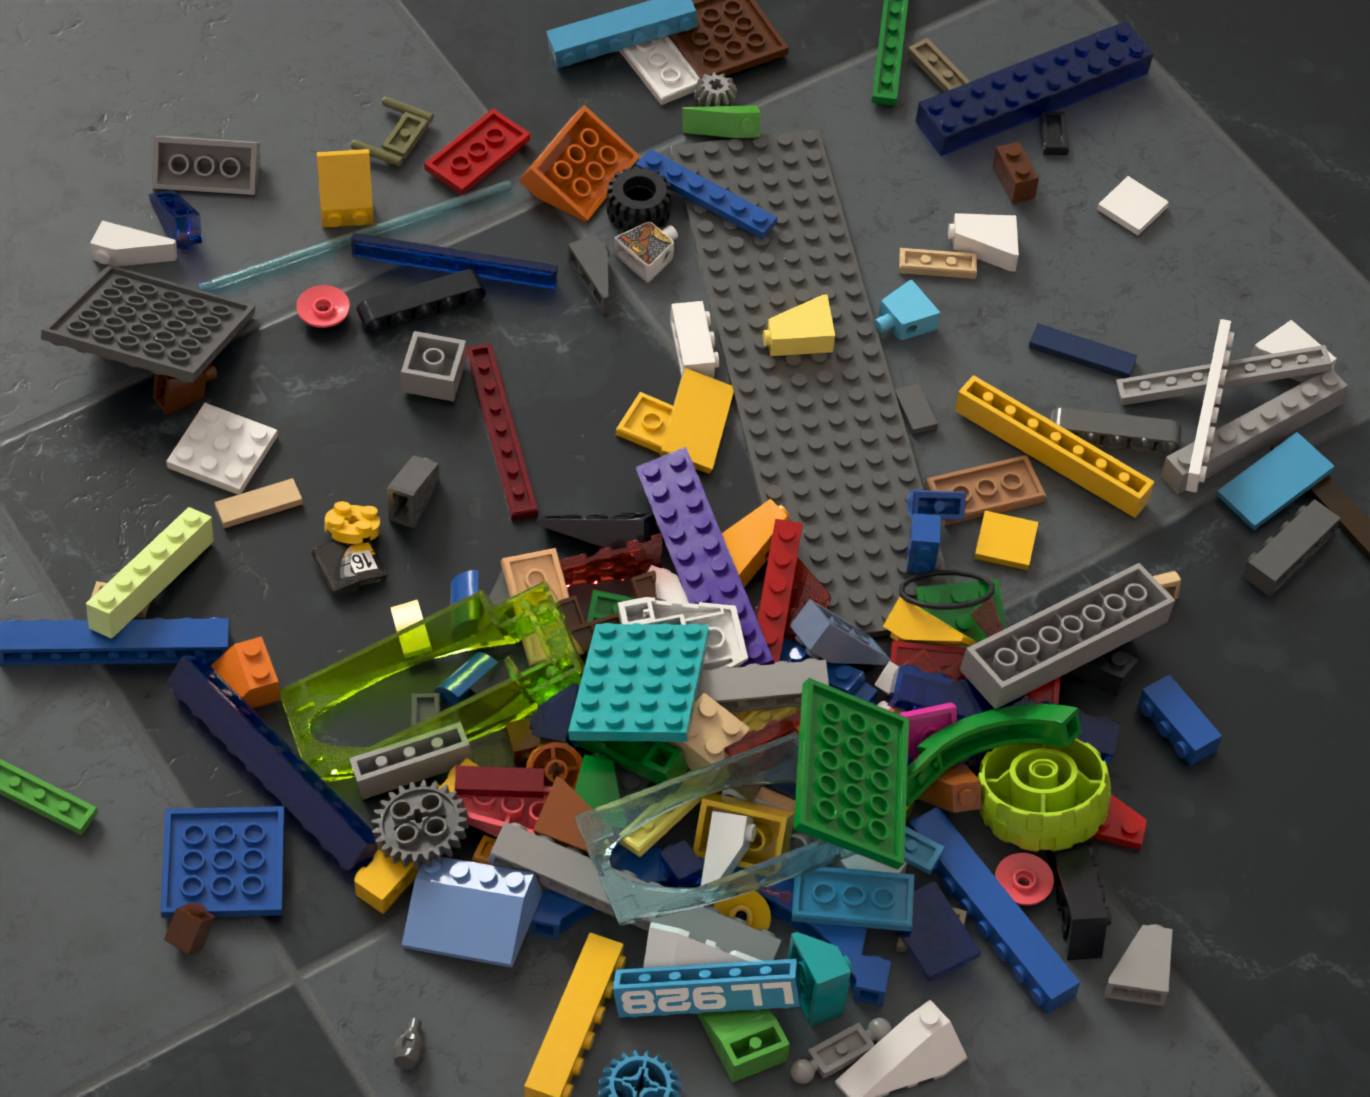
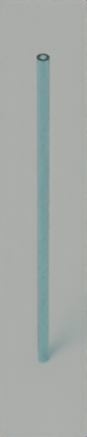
M506 180L198 283V290L208 292L511 190V182Z

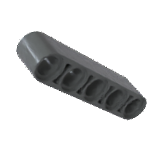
M1057 408L1051 412L1050 420L1096 448L1166 456L1180 450L1181 425L1173 420L1071 408Z

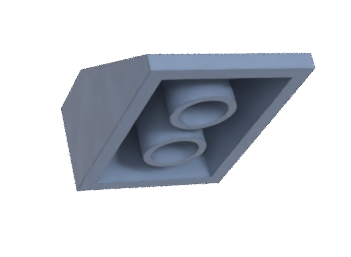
M809 599L790 625L797 634L795 639L806 647L805 652L814 659L819 660L821 657L829 663L887 665L891 661L872 636Z

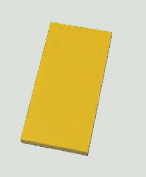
M685 368L659 455L664 456L686 447L695 469L710 474L714 466L734 393L733 386Z

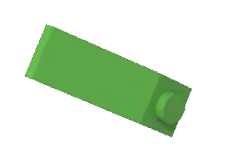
M757 105L682 107L683 133L730 138L761 137V112Z

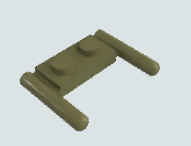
M386 96L382 99V105L404 113V115L384 141L382 148L374 147L359 140H353L351 148L354 150L369 149L370 156L400 167L403 160L408 157L427 130L428 124L433 121L434 114Z

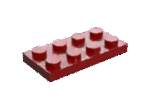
M493 108L425 162V171L463 196L530 141L531 133Z

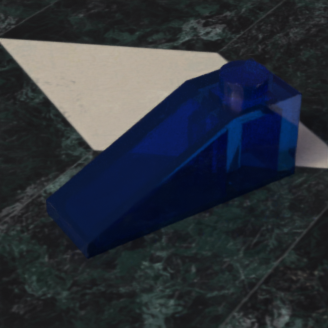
M174 190L149 194V200L167 237L176 240L177 248L189 249L195 244L202 243L199 212Z

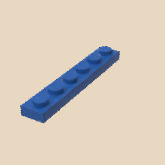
M649 149L636 163V166H639L640 169L648 167L650 171L656 170L660 172L659 176L664 175L667 178V182L671 185V190L762 240L777 224V217L652 149Z

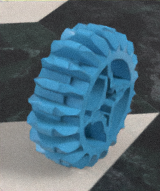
M635 1049L632 1057H628L623 1052L620 1061L613 1058L610 1062L611 1068L605 1067L603 1077L599 1079L600 1090L598 1091V1097H618V1095H621V1097H637L641 1083H643V1090L640 1092L639 1097H681L682 1085L680 1081H677V1070H671L672 1064L670 1061L661 1064L662 1057L660 1054L653 1059L650 1058L649 1050L644 1053V1056H639ZM648 1075L655 1078L659 1083L649 1079Z

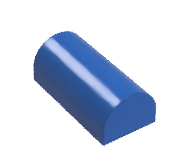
M910 490L907 496L908 516L912 519V515L915 513L939 515L941 519L964 520L966 493L964 491Z

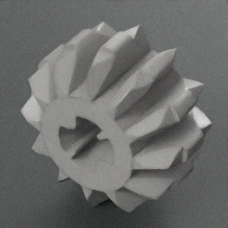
M713 72L712 76L704 74L703 78L698 79L696 83L695 101L698 102L699 107L733 106L737 88L733 84L732 78H726L724 73L720 76L716 75L715 72Z

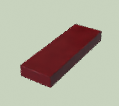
M456 766L455 791L457 795L543 798L544 768Z

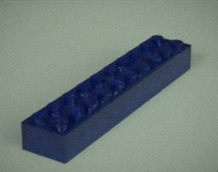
M1124 21L920 101L915 122L940 156H943L1039 117L1040 112L1056 111L1144 76L1149 72L1153 53L1131 25Z

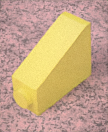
M821 295L768 319V328L763 330L764 346H769L770 356L833 352L835 332L828 295Z

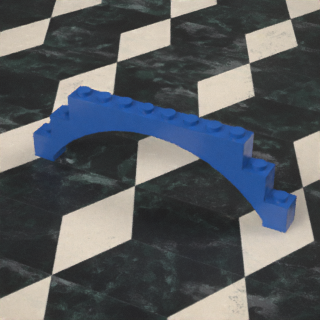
M615 841L613 851L607 859L610 867L619 871H630L637 875L638 879L647 883L656 882L662 885L666 891L673 894L699 895L705 859L694 857L685 852L674 853L664 851L654 846L639 857L619 844L618 841ZM739 866L734 869L716 895L717 898L725 891L736 887H746L755 890L768 903L772 916L790 925L801 934L838 946L842 956L846 955L849 958L853 969L849 980L850 988L854 992L853 1001L883 1006L891 961L877 955H862L867 928L792 921L795 876L773 875ZM551 889L542 890L543 894L530 923V934L559 940L560 934L599 910Z

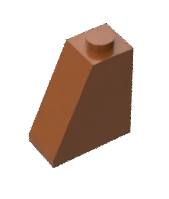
M962 760L945 771L917 799L952 813L982 809L980 780Z
M556 776L533 831L535 835L549 836L558 845L565 848L571 846L580 850L586 857L604 860L605 855L610 856L615 845L611 828L562 778Z

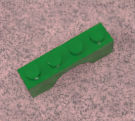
M575 741L577 746L594 754L606 755L610 760H613V763L671 791L675 789L688 769L682 751L664 742Z

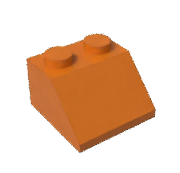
M262 636L234 644L209 667V673L225 716L280 701L279 682Z

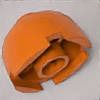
M550 741L540 744L531 752L526 768H544V786L552 787L556 776H558L575 791L583 758L572 746L564 742Z

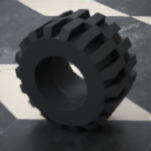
M639 166L633 167V169H623V173L617 172L614 178H611L607 189V215H609L610 222L614 223L617 229L623 228V232H627L646 222H652L659 229L660 226L664 227L667 219L670 217L672 193L671 185L667 182V178L664 175L659 176L660 172L656 170L650 171L648 167L640 169Z

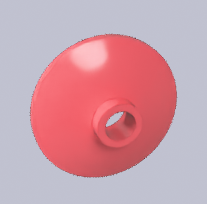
M329 285L311 287L304 291L297 301L299 317L308 325L318 328L332 327L341 323L347 317L350 309L347 295L342 290Z
M1015 853L1005 857L999 863L995 872V878L1017 905L1030 906L1041 903L1050 895L1053 889L1054 876L1051 868L1043 859L1030 853ZM1019 882H1025L1028 886L1020 885Z

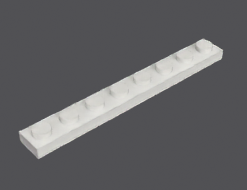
M1221 319L1188 473L1186 491L1197 493L1199 482L1205 481L1207 466H1202V464L1209 461L1211 447L1206 445L1207 442H1213L1215 427L1210 425L1217 422L1219 408L1214 406L1221 403L1223 389L1218 388V386L1225 383L1227 370L1222 369V367H1228L1231 351L1226 350V348H1232L1234 332H1229L1231 325L1229 320Z

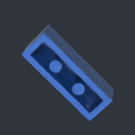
M1170 674L1142 689L1138 703L1144 716L1149 717L1157 726L1160 735L1169 740L1180 758H1184L1191 766L1218 750L1222 735Z

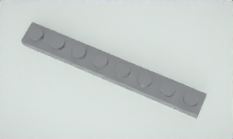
M1326 345L1231 360L1228 367H1222V369L1227 370L1224 385H1219L1218 388L1225 389L1332 371V362ZM1211 364L1116 380V387L1121 405L1205 392Z

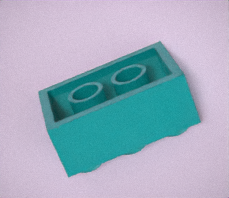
M798 932L792 933L787 959H797L801 982L800 1008L810 1027L843 1015L845 1002H847V991L850 987V974L853 972L849 958L846 955L842 956L838 946Z

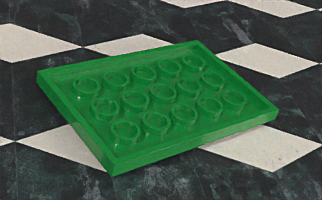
M808 678L802 685L794 829L897 870L904 865L909 718Z

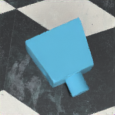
M909 280L881 301L880 317L875 319L873 324L876 326L879 334L890 330L898 340H905L938 329L940 311L913 280Z

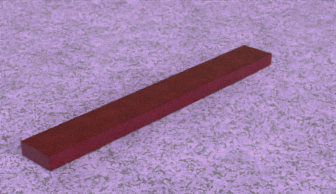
M492 343L466 347V357L511 521L538 516L537 504Z

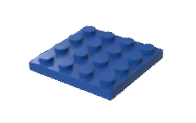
M284 806L165 809L161 918H173L176 908L190 902L203 905L207 912L216 917L281 916L283 911Z

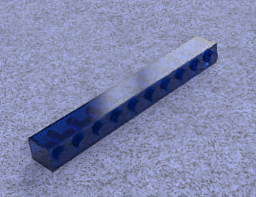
M182 656L166 682L173 690L174 696L183 701L191 709V713L209 727V732L219 738L227 746V750L245 764V769L255 775L263 783V787L282 802L281 805L284 806V809L292 813L300 821L302 828L311 832L319 840V845L337 859L340 867L347 871H357L362 867H367L378 850L372 829L201 656Z

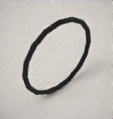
M961 570L923 572L907 578L899 585V595L906 602L918 607L935 610H957L974 607L988 601L995 594V585L987 577ZM956 575L970 577L984 582L989 587V592L984 597L958 604L921 602L910 598L905 593V587L911 582L933 576Z

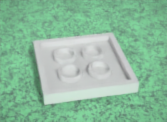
M204 403L167 459V468L239 495L243 492L278 437L277 429Z

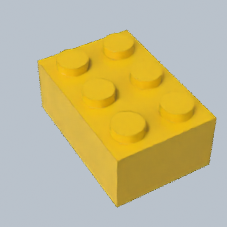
M712 792L702 798L692 856L705 858L712 811L748 816L754 819L753 824L756 825L755 839L753 842H750L748 851L737 866L773 875H778L786 868L794 824V811Z

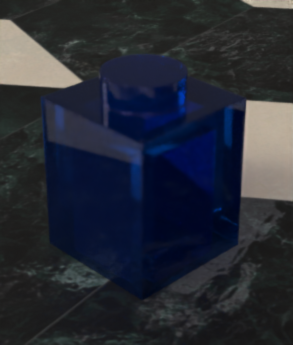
M686 840L678 844H670L662 850L659 857V869L677 894L701 883L704 865Z

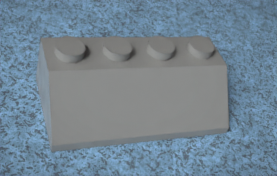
M155 136L152 188L255 195L260 166V142Z

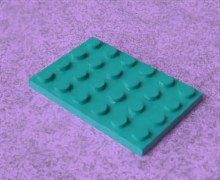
M667 623L596 624L568 730L569 740L687 742L710 636L709 625H670Z

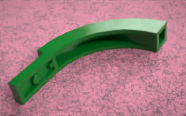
M1053 704L1009 706L978 713L942 728L917 746L919 756L907 767L906 806H909L949 768L980 752L1007 745L1027 743L1067 747L1082 733L1078 708Z

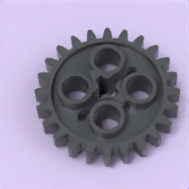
M422 780L420 787H416L412 781L410 782V789L405 790L404 787L399 786L400 793L398 795L389 792L390 801H380L382 809L374 811L377 819L372 820L374 828L372 833L378 850H382L385 858L391 856L393 864L401 860L403 867L406 868L410 862H414L415 868L418 869L423 861H425L428 867H431L432 859L442 863L441 855L453 856L451 847L460 848L459 839H466L467 837L465 829L469 828L467 809L463 799L458 798L456 791L450 792L448 785H444L439 790L437 781H434L430 787H427L425 780Z

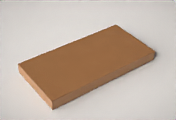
M1027 455L926 478L925 483L928 491H964L966 493L964 520L941 519L944 526L984 517L985 511L1001 513L1043 503L1047 497Z

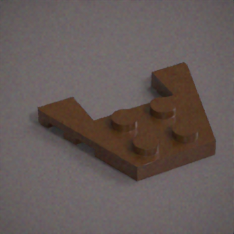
M655 570L630 579L636 599L651 597L657 600ZM576 595L553 602L550 605L554 613L587 655L596 624H621L619 612L585 622Z

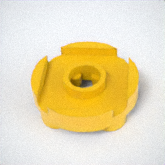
M344 501L334 504V509H331L325 515L324 530L326 533L328 531L331 532L332 538L342 543L360 544L363 543V538L370 536L371 541L380 532L378 510L373 506L363 507L350 505Z

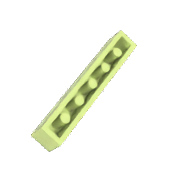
M188 507L86 603L89 629L111 639L119 633L214 542L212 517Z

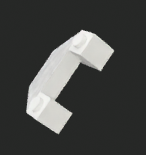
M651 597L618 602L621 624L667 623L670 625H709L710 636L702 670H714L722 666L737 668L748 660L736 606L702 602L690 604L682 603V600H672V602L659 601Z

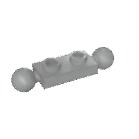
M875 1018L869 1023L867 1030H864L858 1022L808 1049L807 1056L810 1061L800 1059L795 1061L791 1067L793 1080L800 1084L809 1083L814 1078L816 1071L825 1079L858 1061L875 1046L873 1041L879 1042L892 1030L890 1023L884 1018Z

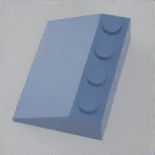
M442 857V863L432 859L431 867H428L425 861H423L414 882L402 947L512 968L543 894L535 873Z

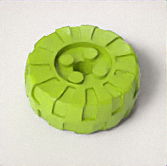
M1076 738L1067 747L1041 743L1007 745L994 748L991 752L988 751L980 764L977 778L981 784L982 809H979V813L985 826L988 825L993 834L1005 843L1010 842L1020 846V849L1037 852L1039 850H1064L1071 848L1074 844L1083 843L1098 832L1099 826L1103 825L1106 821L1111 801L1109 770L1106 762L1101 760L1100 753L1089 743H1084Z

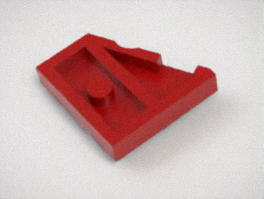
M1111 794L1106 821L1103 825L1099 826L1098 832L1091 838L1140 850L1147 820Z

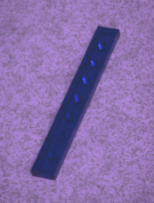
M353 233L351 238L352 257L451 273L473 269L478 277L551 289H556L558 265Z

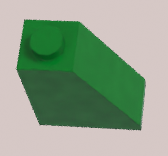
M595 753L593 756L584 754L575 792L611 828L614 835L613 839H617V836L627 826L613 760H610L608 756Z

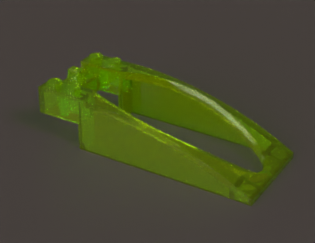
M545 580L497 605L493 604L484 590H480L280 689V696L311 785L354 777L349 758L461 722L467 740L470 742L504 728L505 723L524 719L578 693L585 664L574 644L558 597ZM535 633L547 659L520 672L510 657H507L504 661L511 678L371 747L331 745L314 739L310 734L311 725L314 720L332 706L390 675L431 659L478 648L514 644Z

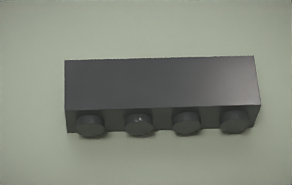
M1315 499L1307 507L1303 505L1291 522L1286 521L1281 526L1277 536L1274 538L1271 536L1265 541L1262 550L1258 554L1254 552L1250 555L1245 563L1247 569L1244 579L1270 597L1336 533L1341 518Z

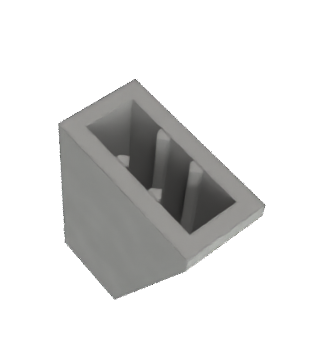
M1156 924L1142 925L1110 975L1104 991V998L1164 1006L1169 992L1172 929Z

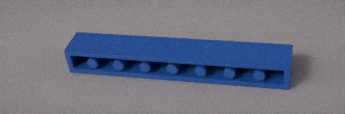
M229 618L132 619L112 639L89 629L88 620L68 619L50 621L40 619L38 621H20L14 619L0 621V666L214 663L230 648Z
M936 807L909 822L910 829L944 846V852L932 873H936L941 880L944 890L948 894H952L959 902L960 909L967 911L966 916H970L975 922L980 935L991 942L999 959L1007 962L1012 969L1015 979L1019 983H1023L1030 991L1034 1003L1037 1006H1042L1048 1014L1076 997L1080 981L940 808Z

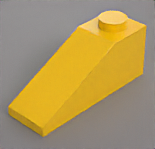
M900 597L883 625L884 628L891 631L889 637L896 641L968 647L975 644L974 640L922 608L910 604Z

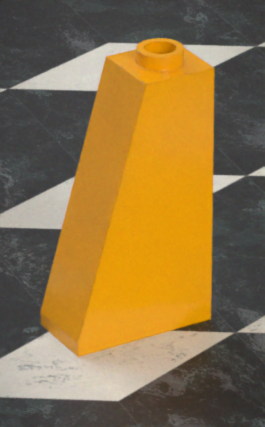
M771 499L722 533L744 588L769 558L775 519L787 521L790 519L787 510L782 505L777 506Z

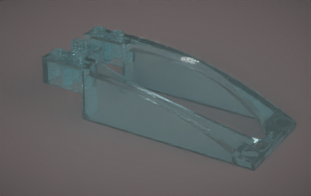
M797 732L574 816L576 825L619 926L717 903L795 878L856 855L854 852L818 839L816 842L696 888L661 887L636 883L619 876L611 868L609 859L611 853L623 839L651 820L682 804L731 788L762 784L797 783L799 736Z

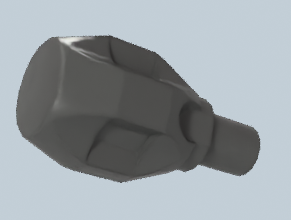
M411 1019L408 1029L396 1040L394 1063L400 1069H412L420 1061L422 1054L420 1028L422 1022L419 1019Z

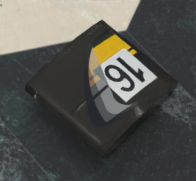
M369 537L363 538V543L347 544L335 540L319 546L311 552L332 595L357 592L360 585L385 582L388 576Z

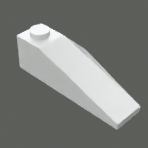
M651 922L643 968L762 960L736 950L729 953L724 952L715 946L716 942L707 939L704 944L689 938L690 932Z
M929 1000L892 1029L835 1081V1084L846 1097H883L896 1089L906 1086L910 1088L917 1086L918 1082L930 1078L935 1080L944 1077L967 1060V1056L950 1020Z

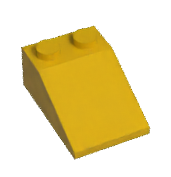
M369 149L317 152L322 228L374 224Z

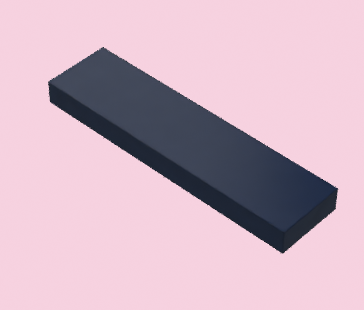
M1037 323L1029 343V348L1121 378L1130 377L1137 359L1135 354Z

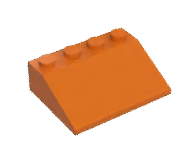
M583 105L518 181L538 199L587 222L607 198V189L611 178H614L617 172L623 173V169H630L640 155L589 108Z

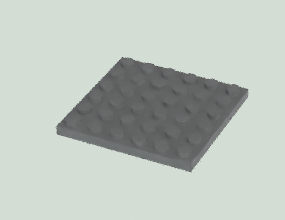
M108 265L41 330V339L49 341L56 346L70 347L81 353H91L101 356L105 360L126 363L130 367H140L150 370L154 374L168 375L182 382L193 383L254 316L255 305Z

